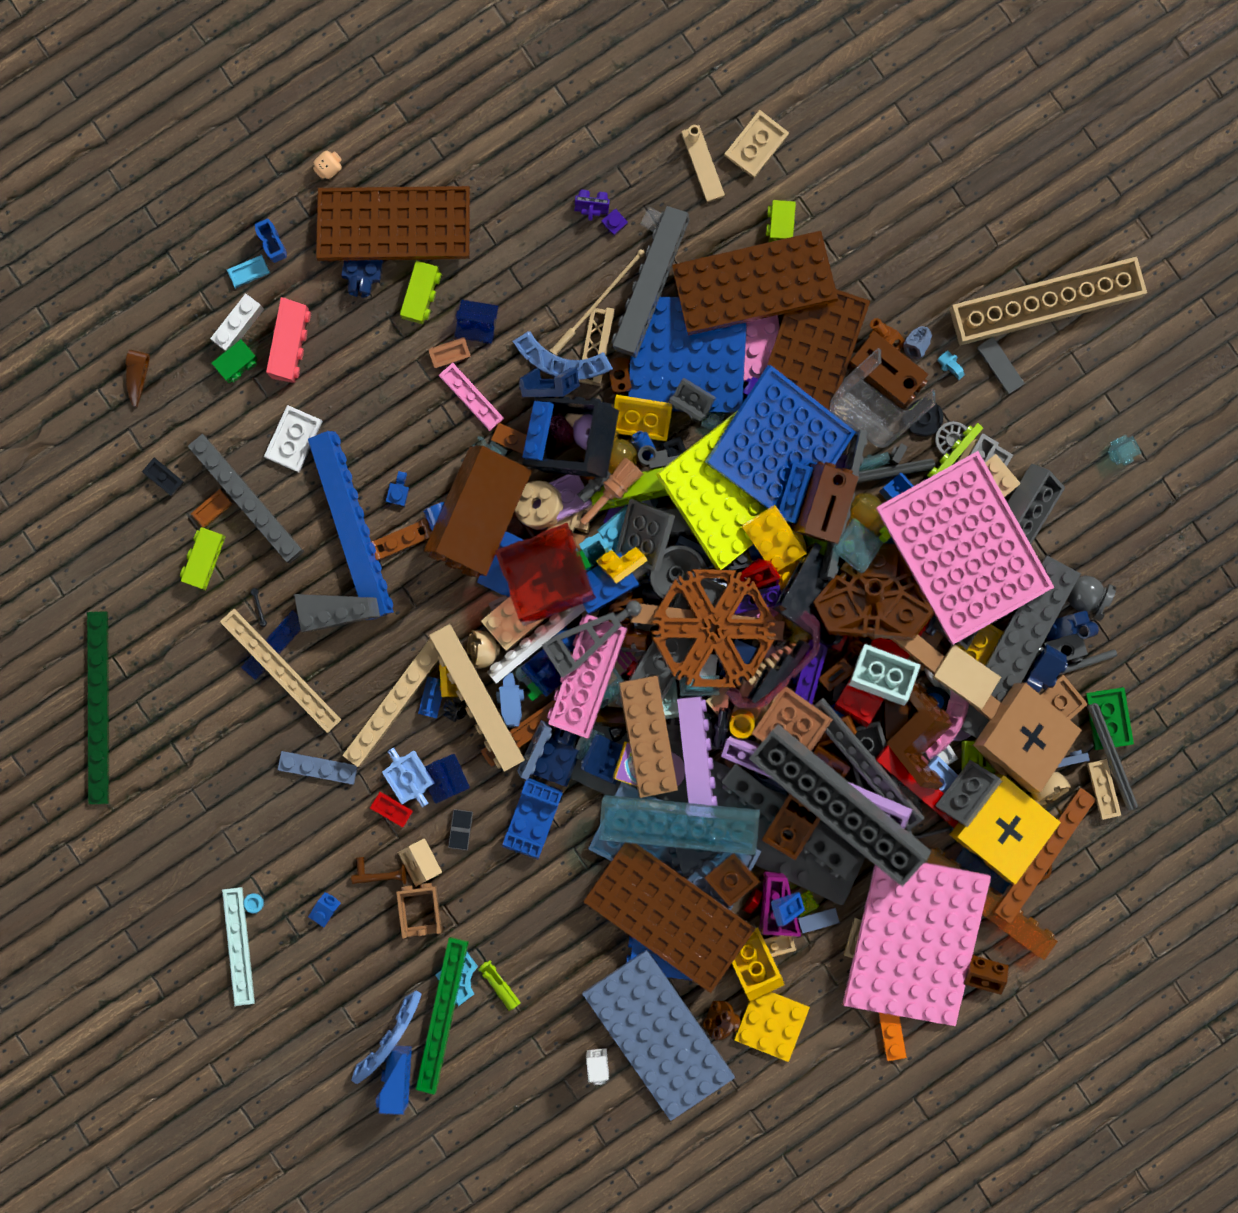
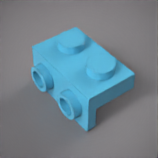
M599 533L586 538L579 544L592 567L598 564L596 560L612 550L607 538L603 539Z

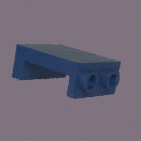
M577 367L567 369L554 377V379H541L540 370L536 368L522 376L519 381L522 397H564L580 386Z

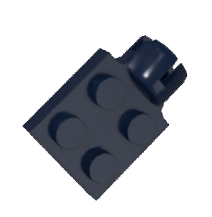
M383 260L344 261L342 278L349 280L348 292L350 295L358 297L359 291L362 293L361 298H366L370 295L371 285L376 282L380 283Z
M556 727L553 737L546 741L543 746V754L537 759L533 774L567 787L580 754V750L575 748L578 735Z

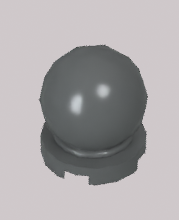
M1080 576L1067 600L1070 606L1077 612H1092V618L1100 622L1105 614H1102L1105 606L1110 607L1116 593V587L1111 584L1103 587L1101 581L1093 576Z

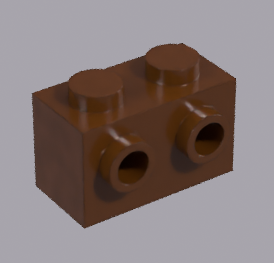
M972 955L964 984L1001 995L1007 984L1009 965Z

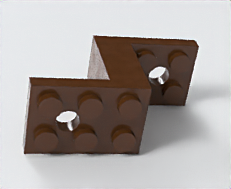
M915 681L909 700L919 712L887 744L920 787L939 790L943 786L939 780L940 776L936 771L931 770L928 766V760L922 755L953 724L949 720L950 716L948 713L939 708L938 701L926 692L927 687L922 682Z
M820 745L814 751L817 757L843 778L851 768L850 763ZM789 793L762 841L796 860L821 819ZM784 830H791L794 836L791 838L786 837Z

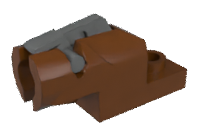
M597 615L595 617L600 618L605 615ZM626 618L621 621L622 627L628 628L621 646L622 652L647 651L652 641L651 632L634 628V623L630 622L631 619Z

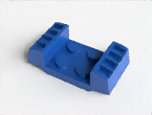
M528 778L525 781L502 847L539 860L563 790Z

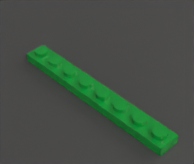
M449 937L417 1082L416 1090L433 1095L437 1092L469 941L454 937Z

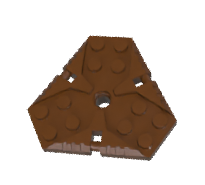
M862 542L841 567V574L839 576L836 575L814 600V606L828 634L856 637L872 635L874 638L913 641L934 615L928 599L921 591L918 583L914 582V576L896 544ZM868 624L875 625V628L868 627Z

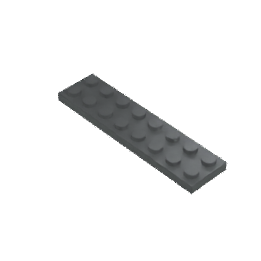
M703 578L700 584L714 607L725 588L709 578ZM679 593L672 608L691 610L683 594ZM668 638L665 645L676 663H681L696 638ZM652 639L647 651H645L629 680L657 675L663 701L679 671L673 677ZM620 695L616 704L623 708Z

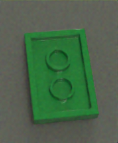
M1125 687L1085 693L1088 704L1087 709L1090 704L1097 703L1099 705L1114 746L1133 745L1134 741ZM1088 711L1094 750L1103 749Z

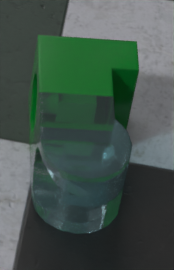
M521 665L517 668L516 677L530 689L531 693L528 694V697L532 701L548 690L529 666Z

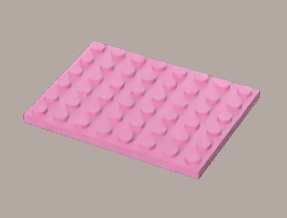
M979 451L876 507L877 512L921 591L928 599L935 616L952 645L1054 588Z
M924 862L902 887L875 865L843 1005L956 1026L965 989L964 981L972 959L991 876Z

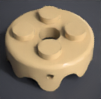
M537 480L527 483L515 509L517 518L524 525L535 530L555 526L557 524V516L563 510L561 493L546 481ZM540 499L541 506L534 509V501Z

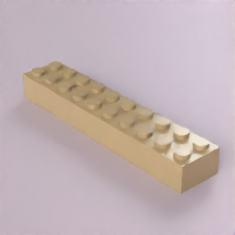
M1133 257L954 304L949 310L960 346L1136 300L1145 296L1147 290L1138 259Z

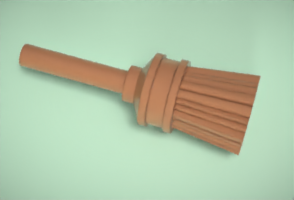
M624 457L614 473L603 482L605 490L602 497L583 516L580 522L586 526L609 499H621L625 492H628L627 489L644 475L641 470Z

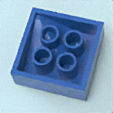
M395 1045L383 1061L386 1062V1068L382 1070L381 1081L385 1082V1085L376 1098V1107L379 1108V1113L403 1114L408 1107L412 1046Z

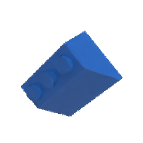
M619 553V554H617V556H618L619 558H621V557H622V554ZM599 565L571 581L574 590L589 615L640 586L633 573L615 583Z

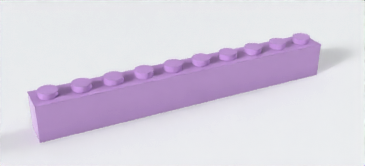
M732 734L726 741L721 757L770 777L749 759L760 744L747 738H737ZM850 783L905 829L912 809Z

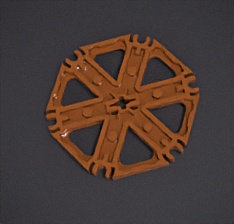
M692 569V572L687 571L688 580L684 581L681 576H678L677 579L681 584L679 585L677 580L674 579L652 618H660V621L654 620L651 621V624H657L659 630L651 631V634H659L660 637H652L673 677L676 676L678 671L680 673L677 675V680H680L683 675L687 677L685 685L691 684L693 679L690 687L735 688L733 684L734 679L735 685L740 686L739 677L743 676L745 681H749V674L750 678H753L775 640L767 639V637L775 636V633L768 632V627L775 626V623H767V620L775 619L754 581L752 580L749 586H747L750 582L749 577L744 582L740 581L741 572H738L735 578H733L737 570ZM703 578H722L726 581V588L714 607L700 584ZM675 594H683L696 618H669L666 615V609ZM750 595L760 611V617L758 619H731L743 597ZM710 623L718 626L716 634L709 632L711 628ZM668 638H696L681 663H676L665 645ZM731 639H756L759 641L760 647L751 663L745 664ZM714 650L726 675L723 679H702L699 673Z

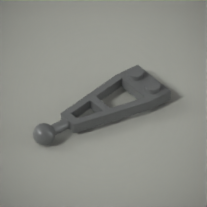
M630 601L626 609L617 615L612 612L560 633L542 644L543 649L561 677L564 678L580 668L622 627L621 621L630 615H639L642 610L641 604L637 601ZM611 620L614 625L600 638L593 627ZM587 630L595 644L575 661L562 640Z

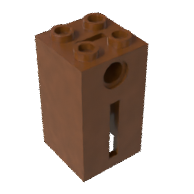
M875 331L851 359L847 367L899 410L903 406L905 408L908 407L916 397L913 393L921 391L928 382L925 378L929 375ZM903 384H907L910 389H906Z
M828 462L809 464V467L814 469L797 523H791L790 528L793 532L823 542L838 544L859 476L853 475L852 470L836 468L835 464Z

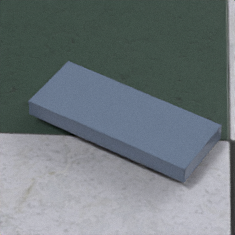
M836 908L798 918L802 933L840 923Z

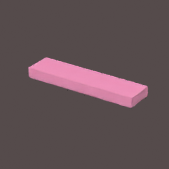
M454 363L450 364L439 374V377L490 432L498 423L504 420L502 415Z

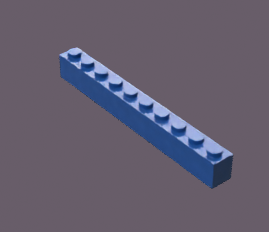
M326 431L308 438L358 597L377 598L380 617L394 613L393 602L387 593V583L381 574V565L375 558L376 549L369 537L370 530L365 524L363 509L359 506L358 493L352 484V474L347 468V459L341 450L340 437L334 431Z

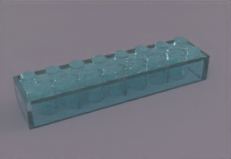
M604 795L601 807L599 840L756 855L760 810Z

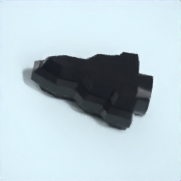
M685 839L674 840L676 852H672L671 855L674 867H680L685 878L693 875L695 870L702 868L704 862L712 860L720 852L716 845L708 843L699 845L695 841L687 842Z

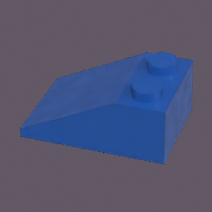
M505 532L487 576H480L477 583L509 598L515 593L536 550V545L509 532Z

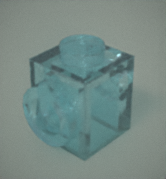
M1124 435L1110 442L1111 447L1108 448L1110 451L1108 452L1109 457L1116 465L1123 463L1125 466L1134 461L1133 457L1141 454L1133 436L1128 438L1127 435Z

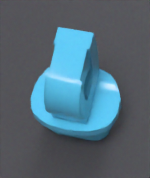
M946 351L937 359L942 365L941 369L943 371L949 370L958 380L965 376L964 370L957 363L956 355Z

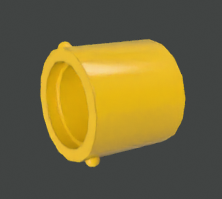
M739 709L733 712L729 725L731 733L741 739L753 735L752 732L755 726L754 715L747 709Z

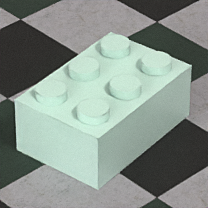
M865 644L859 655L849 685L904 706L909 699L920 665Z

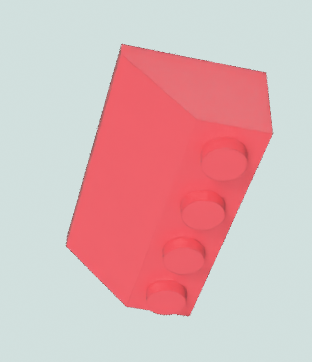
M282 297L266 373L272 379L295 383V378H298L300 374L298 363L303 358L304 349L301 347L302 342L306 341L307 338L305 327L306 323L310 322L311 312L306 305Z

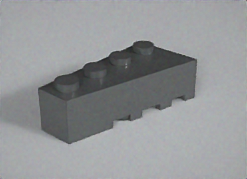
M294 594L301 632H313L380 617L377 598Z

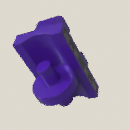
M580 190L578 196L575 197V211L588 215V220L592 221L593 216H600V214L608 215L610 199H608L606 192L597 193V198L590 197L588 190Z

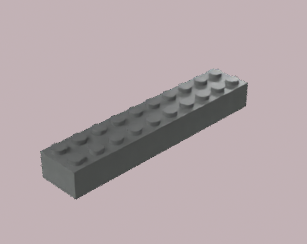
M1031 463L1020 482L1021 484L1015 488L1013 495L1007 502L1030 544H1032L1065 489L1064 485L1050 470ZM936 618L933 627L949 641ZM978 631L955 644L967 650Z
M779 724L749 758L900 886L903 887L932 852Z

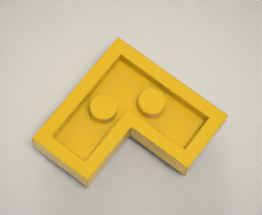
M637 547L628 551L621 558L610 550L596 560L600 568L615 583H618L648 561Z

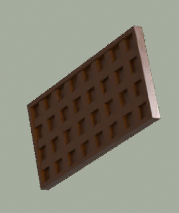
M470 186L318 188L317 261L470 259Z
M821 230L672 265L688 336L838 301Z
M837 289V302L785 313L767 364L778 370L831 413L870 304L869 300Z
M630 838L623 844L583 901L710 993H712L756 929Z

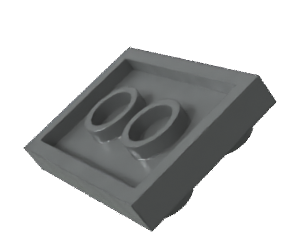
M970 760L935 806L954 820L968 827L1001 784L1002 780Z

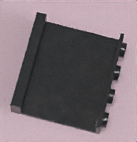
M815 542L806 548L807 554L801 557L773 609L826 647L838 645L843 639V635L828 634L814 606V600L832 580L819 578L824 555L819 552L822 546ZM838 566V572H837V574H836V575H838V576L841 574V571H840L841 568H840L839 566Z

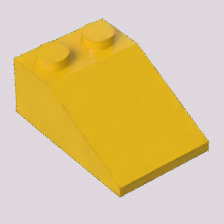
M757 927L732 962L749 1001L785 985Z

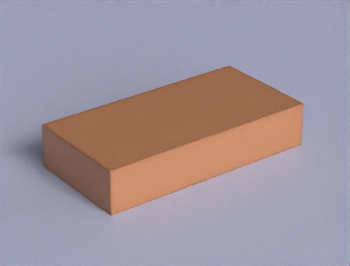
M464 337L428 349L434 368L471 357Z

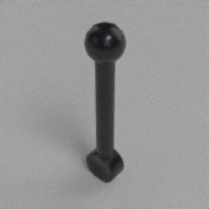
M253 588L251 594L255 598L258 609L259 624L261 627H265L267 621L264 620L258 599L259 591Z

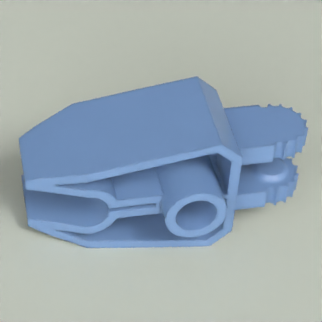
M511 672L503 678V687H499L500 692H496L497 703H501V714L507 727L519 726L522 718L521 701H524L523 689L520 690L519 685H515L514 674Z

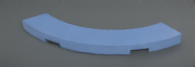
M526 332L513 341L519 352L527 360L539 368V370L555 377L572 367H577L579 379L597 377L613 369L604 352L584 360H569L558 357L544 349L531 332Z
M416 990L404 998L396 1017L397 1023L392 1031L388 1030L379 1043L381 1047L375 1053L371 1052L356 1065L352 1082L358 1084L363 1081L390 1054L415 1013L422 995Z

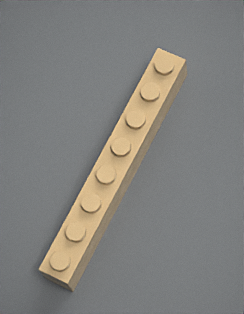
M449 623L429 634L431 638L428 640L433 650H438L440 656L437 658L442 667L446 666L450 673L447 676L451 684L456 683L459 689L456 693L460 700L466 701L468 707L465 709L470 718L474 717L477 721L475 727L479 735L484 734L487 740L484 744L488 751L494 752L496 758L493 760L498 769L502 768L503 771H506L525 761L451 624Z
M429 642L425 644L342 755L357 767L362 766L439 663L437 657L440 654L437 649H432Z

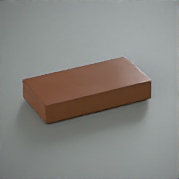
M219 489L195 509L191 515L202 528H205L233 503Z

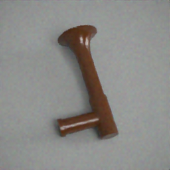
M364 857L356 858L358 875L351 876L352 884L382 880H400L404 885L406 884L407 877L404 864L401 869L394 872L365 874Z

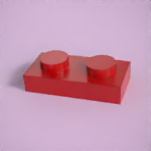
M381 791L370 809L403 828L413 813V810Z

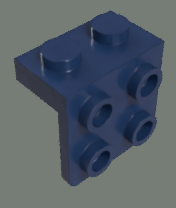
M596 734L590 742L587 755L582 759L581 769L612 784H616L617 780L613 779V775L623 745Z

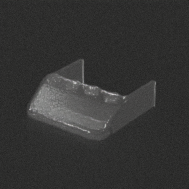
M878 348L844 379L830 401V411L855 431L860 429L868 431L866 438L875 446L884 448L889 446L936 404L935 391L932 389L912 408L902 410L863 381L866 376L881 364V350Z

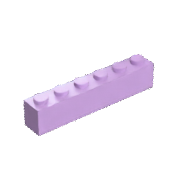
M702 695L680 697L677 699L690 815L714 813L718 804L717 797L713 796L715 778L711 777L710 769H713V759L709 758L708 750H711V740L706 735V731H709V722L704 717V711H707L706 700H703Z

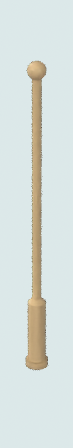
M638 250L637 256L622 271V273L607 288V290L592 305V307L577 322V324L573 328H570L563 335V337L556 343V345L549 350L552 354L556 356L558 355L560 350L575 335L576 329L598 306V304L605 298V296L613 289V287L620 281V279L628 272V270L635 264V262L640 257H643L645 255L644 250Z

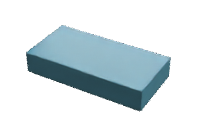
M262 255L227 270L235 288L270 274Z

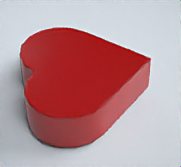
M756 888L753 890L744 905L743 911L750 914L759 905L762 897L760 890Z

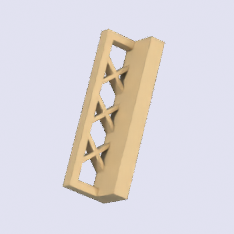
M595 308L591 312L582 360L588 359L587 353L593 349L598 354L603 352L605 355L607 354L614 317L613 308H607L606 310ZM595 313L605 315L604 322L599 326L594 321ZM598 330L601 334V341L594 345L590 337L592 333ZM602 375L594 377L593 380L579 379V383L601 386Z

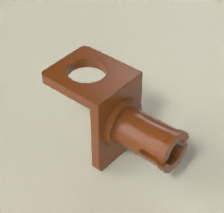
M875 318L870 322V327L873 331L869 337L875 331L892 346L894 341L898 339L899 344L896 349L899 351L902 349L905 340L897 330L882 323L879 318Z

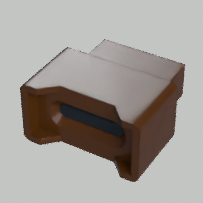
M842 659L820 676L819 683L827 692H830L853 674L854 670L845 659Z

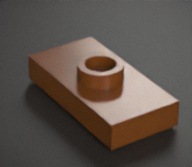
M498 423L491 441L523 455L527 435Z

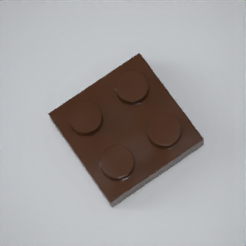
M735 852L730 854L704 877L729 907L759 883V879Z

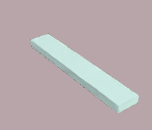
M243 887L223 889L234 1006L254 1004L247 924L243 905Z

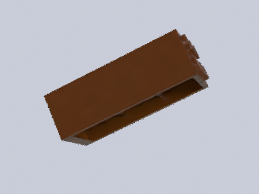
M483 445L470 446L424 552L428 553V557L435 561L441 560L446 562L445 565L452 569L462 570V574L469 577L479 578V576H487L532 470Z

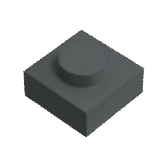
M902 443L898 447L894 446L889 455L892 457L890 463L898 465L908 447Z

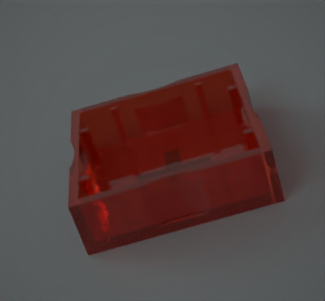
M568 523L541 532L531 539L518 541L495 550L502 573L510 588V596L516 614L523 626L596 598L573 532Z

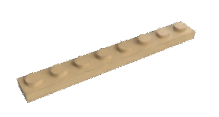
M233 609L220 621L327 733L342 720L236 609Z

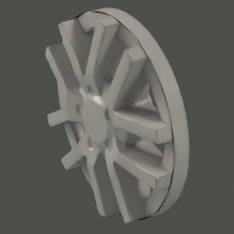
M947 422L938 429L935 442L938 450L943 455L947 453L958 439L961 441V437L965 436L959 434L961 428L967 429L962 423ZM948 425H951L950 432L945 429ZM954 425L958 426L957 432L953 431ZM941 431L945 432V433L947 434V436L944 437V436L940 435V432H941ZM939 438L945 440L943 443L939 444ZM947 444L948 448L944 451L941 446Z

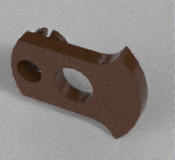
M626 358L611 359L609 362L613 369L609 371L612 391L617 395L627 396L628 392L632 390L628 372L630 360ZM617 372H623L625 377L617 380L614 375Z

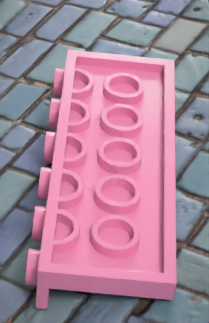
M586 614V617H582L580 625L595 620L597 617ZM607 621L593 628L601 638L614 624ZM621 627L580 668L564 678L561 677V689L557 690L554 696L555 706L548 713L549 725L587 739L590 737L628 628ZM587 630L580 632L574 639L573 646L575 648L571 655L575 661L595 644Z

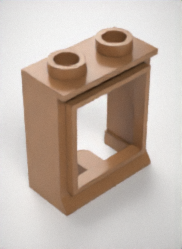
M432 883L420 884V888L413 889L412 885L401 887V890L397 891L402 938L442 933L437 886H432ZM432 893L436 924L408 928L404 897Z

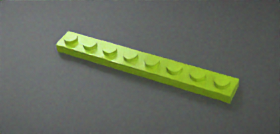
M979 423L973 427L970 425L963 432L965 437L961 441L958 439L951 446L953 451L950 454L946 453L939 460L941 465L938 468L934 467L927 476L930 478L950 467L980 433L983 427ZM885 525L880 529L881 535L877 539L885 543L891 537Z

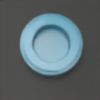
M253 893L244 899L243 905L247 912L257 913L263 908L264 901L259 894Z

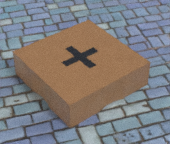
M1014 683L1000 704L996 715L987 723L973 746L992 762L1005 769L1009 776L1028 792L1041 793L1082 730L1027 683Z

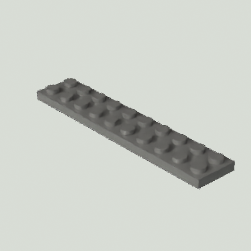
M1045 555L1041 564L1054 588L1014 611L985 664L987 668L1001 677L991 694L1000 703H1002L1014 683L1022 682L1081 574ZM969 704L961 730L978 738L990 720Z

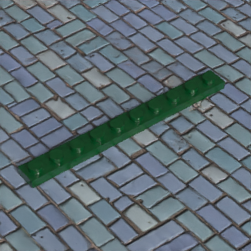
M87 612L88 804H109L108 612Z

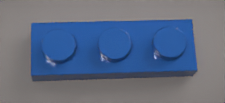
M534 401L523 458L543 460L554 404Z
M793 462L779 511L786 521L796 524L814 468Z

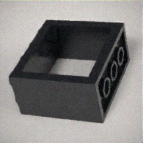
M566 396L559 397L558 399L554 397H535L534 401L550 402L554 404L543 460L524 458L523 465L544 473L607 478L619 410L612 408V404L604 403L601 399L591 398L590 401H586L582 397H575L574 400ZM561 414L593 415L584 463L553 460Z

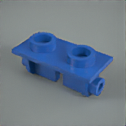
M427 677L418 714L437 718L442 700L440 679Z

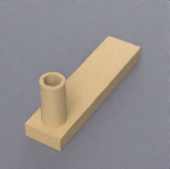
M692 125L689 129L681 131L706 202L709 203L725 197L700 126Z

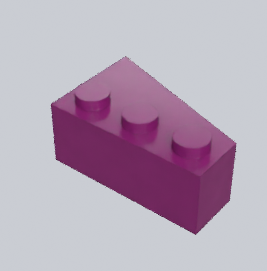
M764 872L759 925L763 935L801 936L797 917L785 926H778L774 917L771 901L791 894L788 879L784 873Z

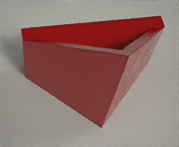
M758 558L741 572V582H744L747 577L750 578L747 586L750 585L752 580L758 589L779 585L780 575L771 561Z

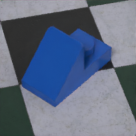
M800 892L771 901L778 926H785L805 911Z

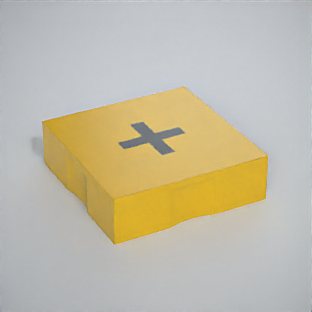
M995 773L994 775L1002 780L1001 784L968 827L958 822L949 835L968 851L979 856L990 869L1006 882L1016 884L1061 822L1007 777Z

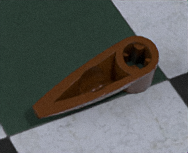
M130 349L126 356V384L132 406L138 407L149 367L150 354Z

